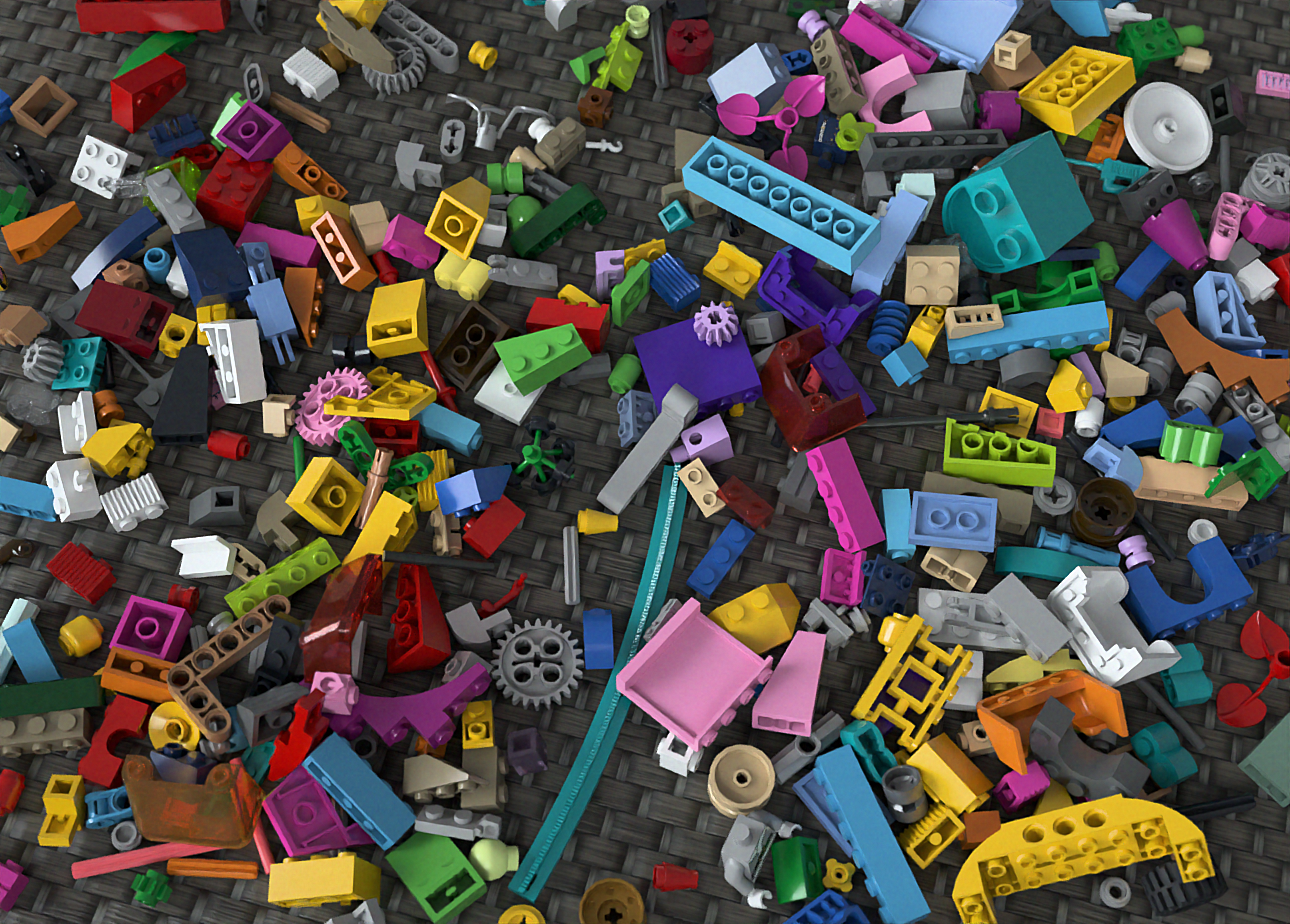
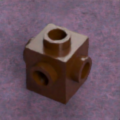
M591 85L586 96L581 97L578 103L577 110L580 111V122L591 127L603 129L606 121H610L614 113L613 92Z

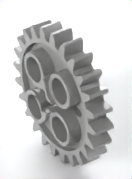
M537 618L535 626H531L530 622L525 620V628L523 629L515 624L514 634L505 631L507 641L498 639V647L501 650H493V657L496 660L491 661L493 669L497 670L492 672L493 679L498 680L496 683L497 689H504L503 697L505 699L513 695V705L518 704L522 700L525 710L529 707L530 703H534L536 711L539 710L540 703H544L549 710L551 708L550 701L552 700L561 705V695L570 698L571 692L569 687L578 689V682L575 679L583 678V672L578 670L584 668V660L579 659L583 656L582 649H576L579 646L578 639L569 641L572 637L571 631L569 630L562 634V624L553 629L551 620H548L545 626H541L539 618ZM552 646L559 649V652L554 655H549L545 652L547 648ZM521 647L531 649L526 655H520L516 652ZM536 661H541L539 668L534 667ZM560 662L563 663L562 666H558L557 664ZM551 673L559 676L555 682H548L544 678ZM520 674H528L530 676V679L523 683L516 680Z

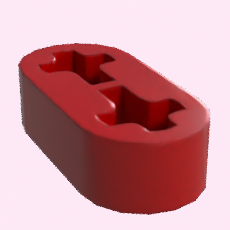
M203 144L194 148L184 147L179 149L178 153L171 156L170 159L176 171L186 173L214 168L219 160V155L216 147L211 144Z

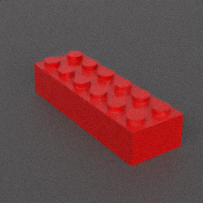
M77 0L75 4L80 30L90 34H101L103 32L123 34L127 31H137L141 34L151 31L171 33L175 30H184L188 33L197 32L198 30L219 32L225 29L232 12L230 0Z

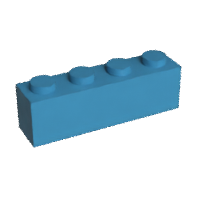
M335 732L301 764L384 851L392 846L414 824L417 818L413 814L411 806L401 801L393 793L390 784L380 779L372 771L371 765L365 759L359 758L351 749L350 743Z

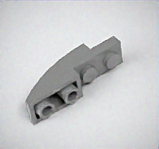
M1248 384L1236 392L1229 390L1223 393V398L1228 407L1233 411V416L1236 418L1242 415L1253 426L1257 436L1252 442L1253 447L1257 450L1266 447L1286 472L1290 471V438L1276 423L1274 413Z

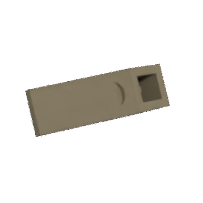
M428 754L404 760L402 794L414 797V801L418 803H430L436 797L452 798L454 793L458 792L474 793L477 788L489 785V780L449 761Z

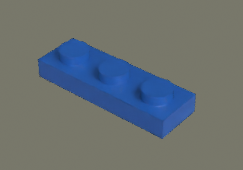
M732 519L688 578L686 585L710 599L755 538V532Z

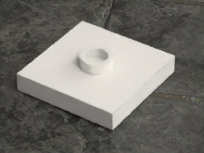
M501 360L475 396L474 402L520 426L547 384L523 396L512 382Z

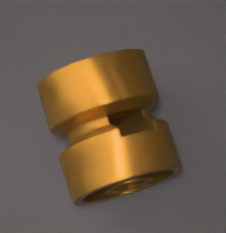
M333 43L319 48L321 60L335 70L337 75L346 71V66L351 68L360 64L344 54Z

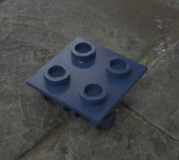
M187 113L177 117L182 130H179L173 118L172 121L177 130L175 133L172 132L168 121H165L170 135L167 134L163 123L151 127L152 129L148 131L151 140H154L152 143L159 157L163 155L164 157L173 156L178 153L179 149L184 147L194 148L202 143L201 141L206 140L199 125L196 124L198 122L194 114L189 115Z
M1280 531L1267 535L1264 532L1250 536L1248 543L1244 545L1238 543L1227 547V550L1241 572L1255 567V565H1260L1262 562L1274 558L1276 553H1278L1276 544L1289 539L1290 534H1281Z
M880 554L877 555L876 561H864L861 565V570L865 576L870 578L860 608L883 619L887 616H893V613L902 615L916 573Z

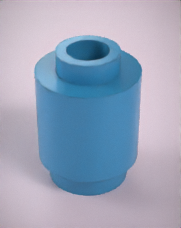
M152 248L145 254L144 265L153 282L165 284L167 283L166 278L173 263L165 250Z

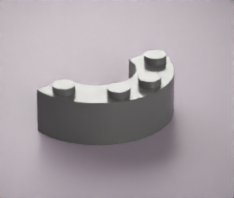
M1050 696L1029 732L1032 752L1039 764L1047 770L1049 776L1066 787L1074 796L1098 800L1122 794L1123 798H1136L1151 770L1127 752L1120 755H1106L1086 746L1077 737L1073 729L1072 720L1076 714L1053 696Z

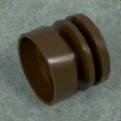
M1098 477L1088 481L1081 488L1070 516V527L1075 537L1082 543L1102 549L1116 546L1124 539L1137 509L1136 497L1126 484L1117 479Z

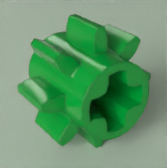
M150 869L146 875L137 874L131 886L137 892L134 899L153 908L156 907L158 901L166 903L173 890L170 886H167L170 878Z

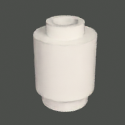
M1091 397L1085 410L1076 411L1075 428L1080 436L1095 437L1102 428L1105 405L1098 398Z

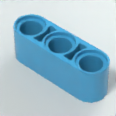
M0 476V511L49 522L57 520L59 514L54 509L53 502L55 497L52 488Z
M28 618L2 631L4 639L28 683L64 679L32 618Z

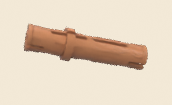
M377 447L371 470L367 472L368 481L356 522L354 523L355 527H359L362 530L381 497L384 483L388 482L389 479L387 473L394 452L392 450L389 451L387 448Z

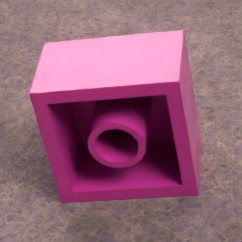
M131 595L109 648L111 649L112 646H116L176 664L193 620L186 609Z

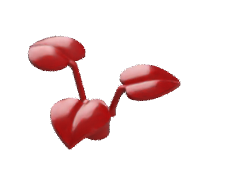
M1261 610L1256 611L1245 623L1240 636V644L1243 651L1250 658L1259 660L1266 657L1270 661V673L1253 694L1246 685L1240 683H1230L1221 688L1216 698L1217 717L1220 721L1232 727L1247 728L1260 723L1266 715L1267 706L1257 697L1260 696L1274 677L1277 679L1290 678L1289 638L1285 631L1266 617Z

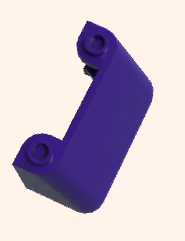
M792 244L778 250L758 282V293L771 306L827 348L832 344L834 347L840 345L882 301V298L869 289L859 290L850 299L813 270L818 258ZM792 279H795L801 286L795 289L790 283Z

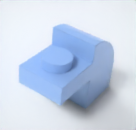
M1099 438L1085 452L1083 460L1104 472V477H1111L1122 481L1132 492L1139 488L1143 476V467L1138 456L1128 446L1125 445L1119 450L1104 439Z

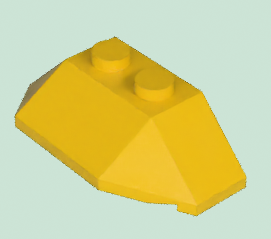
M788 583L764 584L716 608L707 617L759 656L792 639L801 605Z

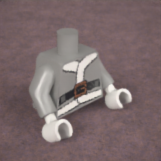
M761 809L749 813L747 817L741 814L737 816L722 848L721 855L725 869L724 876L727 882L743 896H748V903L751 907L766 909L767 907L762 903V898L772 899V894L768 890L754 889V883L776 837V833L778 832L782 839L787 840L792 838L791 833L793 829L802 830V828L798 824L788 821L783 822L779 817Z

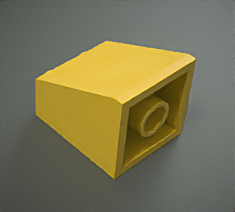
M470 176L443 190L424 234L465 261L468 260L487 218L491 189Z

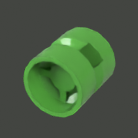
M510 162L506 167H503L501 163L487 164L488 188L491 189V195H503L505 191H508L509 194H524L522 162Z

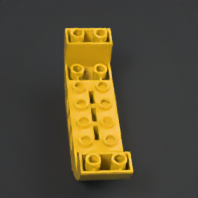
M1122 794L1001 824V829L981 843L963 864L956 879L952 897L964 924H998L993 897L1006 896L1013 892L1038 888L1042 885L1058 881H1067L1071 878L1091 873L1095 874L1115 867L1128 866L1132 863L1152 858H1161L1168 854L1174 853L1184 883L1200 881L1207 877L1215 876L1204 834L1189 819L1161 804L1141 799L1123 798Z

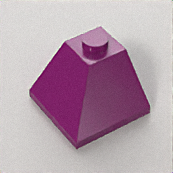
M250 100L215 135L217 139L249 162L275 158L293 140L280 121Z

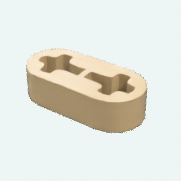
M231 543V545L237 548L236 555H239L242 561L239 563L235 560L233 574L240 580L247 583L256 577L255 575H250L247 570L248 567L254 571L259 570L260 574L267 570L265 564L238 543Z

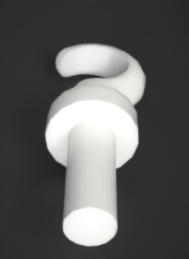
M601 139V142L585 143L586 148H600L601 152H605L606 149H610L612 152H620L623 149L620 141H617L619 147L606 143L605 139Z

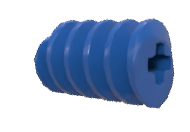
M884 300L878 305L872 330L867 341V348L872 353L881 357H887L901 346L902 333L905 331V324L908 321L907 316L910 314V308L906 304L899 301Z

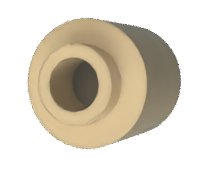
M1185 46L1183 55L1175 57L1174 66L1179 67L1180 70L1202 74L1204 70L1209 69L1212 56H1209V50Z

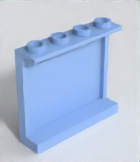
M921 0L904 27L900 29L937 53V57L941 62L945 64L952 63L961 70L967 69L968 73L971 71L979 74L995 50V43L1004 36L1024 3L1023 0Z

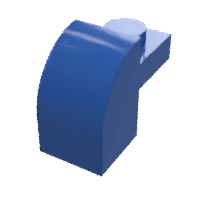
M594 608L590 611H583L585 670L614 668L611 610Z

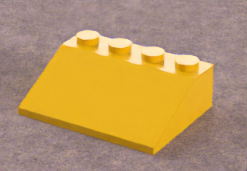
M1073 45L1019 91V98H1015V102L1055 131L1076 136L1136 83L1133 59Z

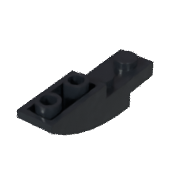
M281 611L274 616L263 662L255 671L249 697H256L269 692L276 686L292 683L305 644L301 641L306 625L305 622Z

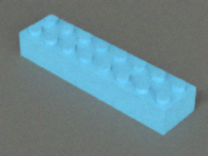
M711 136L682 168L685 189L849 275L855 272L880 242V220L714 136Z

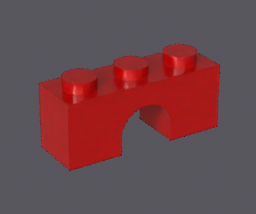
M117 694L114 702L107 706L105 720L101 728L97 729L93 734L92 746L87 756H84L78 765L77 775L83 777L85 784L104 791L121 788L131 767L123 759L115 757V748L121 740L128 737L144 741L149 731L151 715L154 712L150 705Z

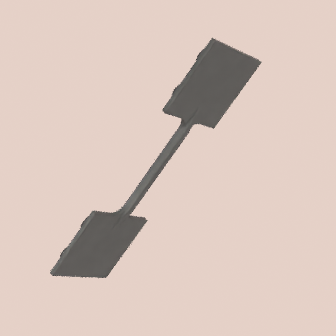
M91 283L49 314L72 339L101 337L74 324L93 287ZM109 341L149 381V386L133 400L155 422L174 367L162 377L152 378L121 346Z

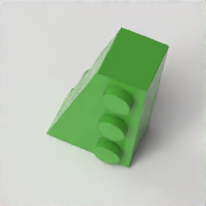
M573 323L493 343L512 382L523 396L528 395L592 358Z

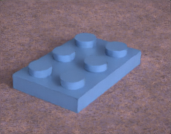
M914 491L908 544L993 552L998 499Z
M812 770L796 782L792 789L847 856L851 858L854 849L850 840L843 838L838 826L841 821L837 813H832L825 798L828 795L825 787L817 783ZM873 792L889 826L892 825L896 820L893 819L890 811Z

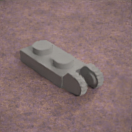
M498 254L488 257L490 267H496L488 271V277L493 281L496 280L498 282H505L508 285L555 291L558 287L557 265L507 258L505 255Z
M957 597L947 598L946 604L948 607L957 610H968V615L948 613L944 617L945 623L1011 637L1006 632L1002 621L998 617L995 619L989 615L984 607L986 604L983 600L973 598L968 600Z

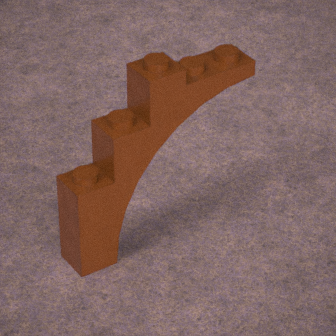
M1178 307L1154 320L1186 377L1199 372L1205 373L1207 371L1206 367L1212 365L1226 391L1232 389L1233 392H1236L1248 385L1246 381L1251 379L1267 406L1273 404L1276 407L1289 400L1290 358L1262 359L1243 356L1224 349L1205 338L1195 329Z

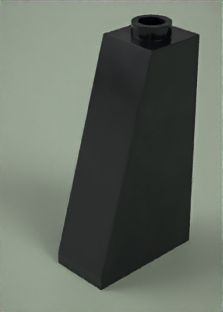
M194 344L190 347L181 348L151 430V436L156 446L208 443V438L212 432L213 356L208 354V346Z

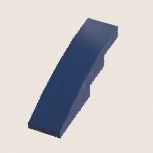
M144 206L110 233L87 256L71 278L80 290L90 283L94 285L97 279L105 281L102 274L103 271L120 259L126 260L143 249L145 246L141 241L160 229L162 225L150 209Z

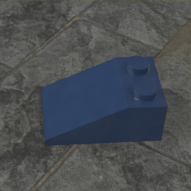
M222 227L172 234L171 238L194 308L241 301L246 298L250 293L248 287L252 285L245 264Z

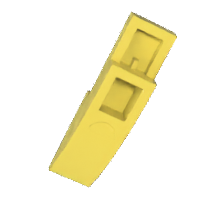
M1060 649L1045 664H1042L1039 660H1033L1029 655L1014 659L987 675L982 684L983 691H990L991 694L996 695L1066 669H1078L1088 675L1090 673L1080 659H1070L1069 649Z

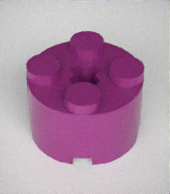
M987 90L983 94H978L977 107L980 109V114L975 122V130L1002 129L1006 140L1015 139L1016 136L1013 135V132L1019 131L1021 120V105L1015 102V98H1019L1018 92L1016 90Z

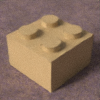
M906 245L904 300L906 305H957L960 263L958 245Z

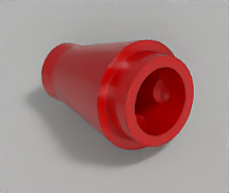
M664 861L662 864H655L653 870L654 889H660V892L697 888L698 870H691Z

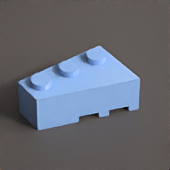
M1207 271L1193 286L1200 333L1205 338L1230 351L1260 349L1266 341L1263 336L1258 335L1253 325L1256 321L1253 315H1248L1243 305L1245 300L1232 274Z

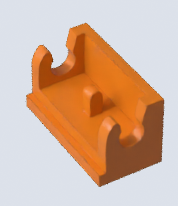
M1107 114L1106 120L1113 121L1115 124L1101 122L1086 158L1087 161L1098 164L1103 163L1107 158L1116 160L1126 135L1123 117Z

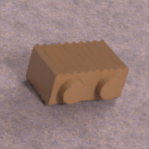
M9 304L0 314V344L6 345L9 343L14 347L17 345H30V342H33V338H37V334H40V330H44V326H47V322L30 306Z

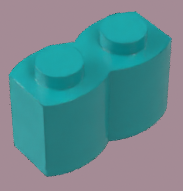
M1193 643L1176 645L1175 648L1182 658L1173 666L1159 671V675L1164 683L1167 699L1173 708L1205 703L1211 697L1213 685L1211 679L1206 677L1202 670L1204 663L1202 653L1196 649Z
M855 720L840 730L843 745L850 744L866 779L882 784V777L885 772L890 768L898 766L894 755L884 747V739L880 730L872 722Z
M1164 721L1143 728L1130 738L1135 753L1142 761L1147 763L1148 769L1151 770V776L1163 789L1185 781L1198 771L1191 754L1180 746L1175 731Z

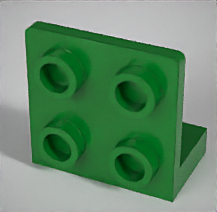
M1165 17L1123 25L1114 44L1121 56L1133 59L1135 79L1143 77L1150 62L1182 56L1185 52Z
M1266 447L1256 452L1252 449L1239 458V462L1235 464L1228 462L1217 471L1219 475L1209 481L1210 487L1204 495L1208 499L1241 480L1246 490L1260 501L1267 497L1286 474V471Z

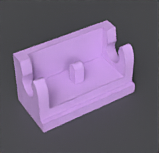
M624 250L596 252L598 302L603 301V299L612 298L610 287L618 283L621 284L624 281Z

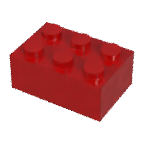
M226 148L196 194V209L204 219L242 233L246 223L251 221L272 186L274 165L262 160L249 162L233 149Z

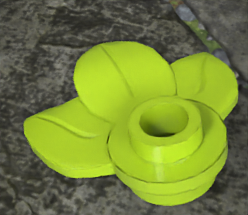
M852 113L845 114L839 121V131L835 138L837 145L845 151H858L866 133H874L875 124L856 122Z

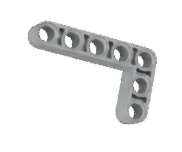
M388 0L376 23L396 38L399 35L402 40L408 37L411 42L416 41L418 47H421L426 60L445 73L456 72L460 68L458 46L407 9L417 0Z
M675 383L662 401V412L607 482L596 500L619 516L681 436V432L685 431L698 412L699 399Z

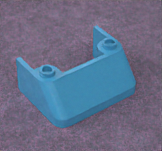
M1139 0L1050 1L1053 10L1078 35L1091 37L1109 36L1111 34L1104 12L1105 8L1111 9L1121 1L1132 3Z

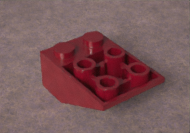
M97 279L74 324L149 359L175 306L152 294Z

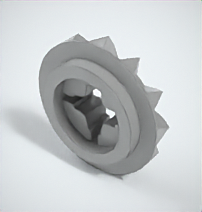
M1054 476L1052 488L1034 486L1032 495H1034V505H1038L1042 513L1047 512L1052 517L1055 515L1064 516L1072 510L1076 503V492L1073 486L1059 476ZM1053 488L1056 497H1059L1055 504H1053L1052 498L1048 497Z

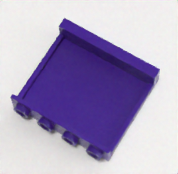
M695 317L633 337L636 351L659 415L662 412V401L675 383L699 399L698 412L694 419L704 418L709 413L718 410H729L733 405L739 403H751L763 396L762 384L739 324L737 325V335H731L732 340L730 343L723 340L721 347L717 345V342H713L709 347L706 340H699L698 333L694 331Z

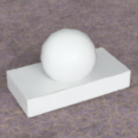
M1129 2L1121 3L1115 9L1105 8L1104 10L1110 32L1120 33L1123 25L1152 20V14L1137 12L1136 7Z

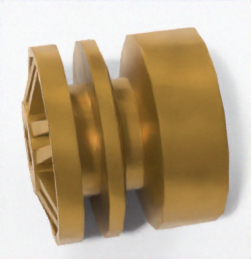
M606 878L595 882L586 890L580 901L579 917L581 924H611L612 915L618 916L617 924H647V916L640 893L632 884L622 879Z

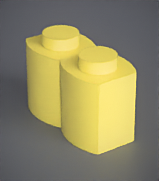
M449 250L434 270L435 281L443 289L458 291L460 296L470 301L473 299L479 302L493 283V280L488 277V271L492 267L470 257L465 261Z

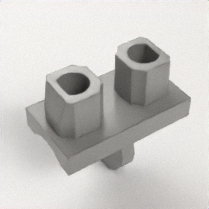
M818 598L811 602L801 622V626L807 631H815L820 626L826 632L825 648L829 652L839 646L844 648L849 644V639L854 633L848 627L852 621L845 616L849 610L845 604L837 609L832 603L828 604V606L824 605Z

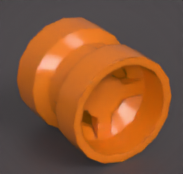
M103 390L92 396L94 412L97 413L96 418L101 426L109 427L112 418L121 421L125 418V413L121 405L117 404L118 399L112 390Z

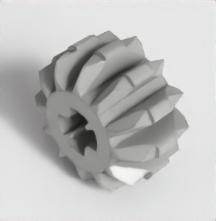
M39 337L31 342L30 348L26 349L27 353L23 357L24 363L22 368L24 369L25 376L36 382L48 384L51 380L54 381L56 379L57 373L61 372L60 368L64 364L62 361L65 353L63 352L62 345L51 339Z

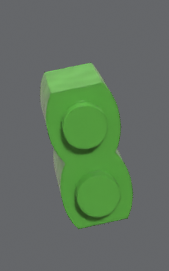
M1166 420L1159 452L1161 456L1165 457L1164 460L1171 463H1181V460L1192 461L1194 466L1208 468L1209 465H1217L1224 433L1222 429L1217 427Z

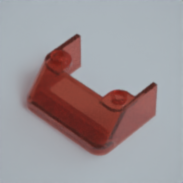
M819 324L779 341L758 375L762 384L763 398L789 448L797 452L805 451L867 422L858 392L833 404L830 398L823 393H814L804 398L790 373V370L810 362L809 360L826 349Z
M367 553L335 569L333 574L330 573L328 575L324 595L307 631L302 632L299 641V648L303 649L305 683L313 684L316 672H333L351 675L352 677V641L363 615L366 613L382 616L383 565L381 554Z

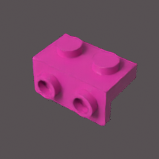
M828 548L825 551L820 601L822 603H832L836 607H841L845 604L851 610L862 602L866 588L863 586L865 575L861 570V565L866 561V551L860 550L855 555L833 548Z

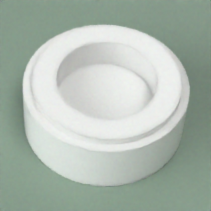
M1206 519L1194 521L1188 529V538L1194 545L1218 536L1216 526Z

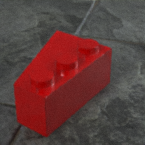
M163 53L111 80L112 120L134 134L186 86V66L168 54Z
M536 297L526 320L527 334L573 323L590 354L602 353L610 332V304H602L601 308L588 307L589 304L587 302L580 301L577 306L567 305L566 300Z

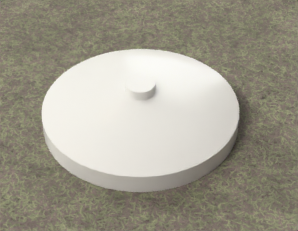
M1154 82L1143 86L1128 100L1123 117L1125 133L1133 150L1146 164L1154 169H1169L1171 174L1179 175L1192 171L1205 161L1212 146L1211 124L1203 107L1189 92L1171 83Z

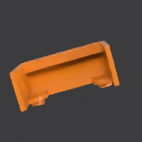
M1066 669L985 698L976 704L978 718L998 758L1022 776L1028 774L1025 758L1029 755L1027 746L1030 745L1029 732L1031 726L1050 696H1053L1076 714L1072 720L1073 729L1085 735L1093 736L1108 728L1122 737L1129 736L1120 691L1078 669Z

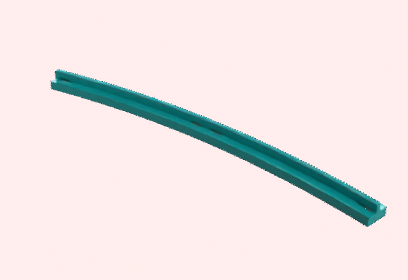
M675 462V466L664 465L658 507L641 582L621 648L597 712L550 813L508 885L509 890L533 904L537 901L556 868L595 792L633 702L624 694L621 696L622 693L616 689V676L647 643L643 638L645 631L651 627L652 622L659 616L660 610L665 603L678 549L688 489L681 479L679 487H677L679 479L677 472L684 468L680 467L681 463ZM534 876H537L534 882L532 883L531 887L527 891V888L531 883L532 879L534 878Z

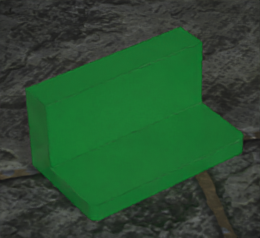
M797 836L772 844L771 851L779 904L785 905L800 900L812 902L824 893L817 839Z

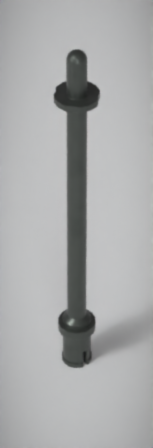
M990 406L983 412L842 421H836L834 414H831L830 421L807 423L805 430L808 433L830 432L831 438H835L837 431L946 425L947 418L955 419L958 424L983 423L988 428H994L995 425L1018 424L1019 417L1007 416L1019 415L1017 407L994 409L993 406Z

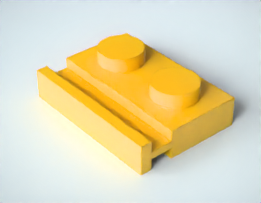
M988 386L978 412H983L990 406H993L994 409L1017 407L1019 415H1008L1007 417H1019V423L995 425L994 428H988L983 423L975 424L1006 433V435L1016 439H1026L1039 404Z

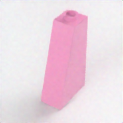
M797 631L753 706L752 728L810 737L825 655V634H819L814 631Z

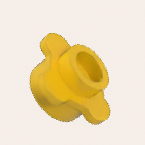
M829 859L826 862L827 873L823 878V885L828 889L841 890L844 893L849 892L852 889L851 877L855 873L854 865L852 863L842 864L838 863L836 859ZM837 873H840V874L842 875V877H841V878H837V877H836V874H837Z

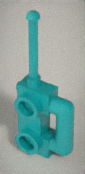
M1064 157L1067 163L1100 170L1099 180L1103 181V191L1117 195L1128 186L1113 184L1115 178L1126 180L1131 185L1149 170V167L1124 163L1121 160L1114 161L1111 158H1107L1103 163L1097 164Z

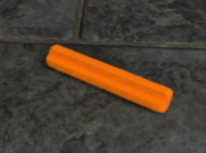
M170 858L167 864V873L174 876L256 879L259 873V864L251 861Z

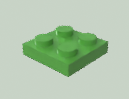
M641 259L636 266L633 265L628 270L625 280L621 284L618 283L611 292L612 322L619 327L624 324L649 293L650 263Z

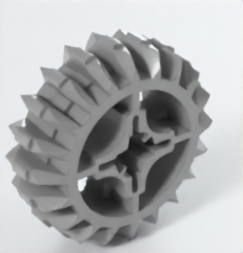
M390 35L387 40L380 38L381 44L386 49L389 48L396 57V73L391 75L379 72L362 64V71L367 83H370L373 89L377 88L380 93L386 90L389 95L393 91H396L399 95L402 90L409 92L410 87L417 88V82H422L423 75H426V57H424L421 47H418L416 41L411 42L408 37L402 40L399 35L396 39H392Z

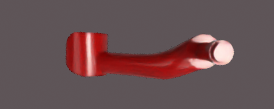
M522 573L520 578L515 580L509 593L496 603L492 604L489 599L482 601V608L478 609L477 613L483 619L498 613L502 607L520 594L525 586L524 581L528 577L527 573Z

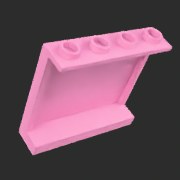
M691 597L616 676V689L698 753L704 745L708 747L712 744L718 734L716 731L723 724L727 726L736 715L735 710L741 704L746 705L752 699L755 693L754 689L759 683L764 685L773 673V670H771L773 657L769 655L766 660L762 659L700 612L701 603Z

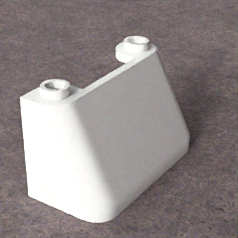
M1078 566L1049 594L1046 603L1047 609L1074 635L1069 643L1092 677L1110 687H1117L1165 670L1182 658L1175 646L1167 640H1157L1149 646L1123 610L1119 602L1127 595L1129 586L1126 577L1119 567Z

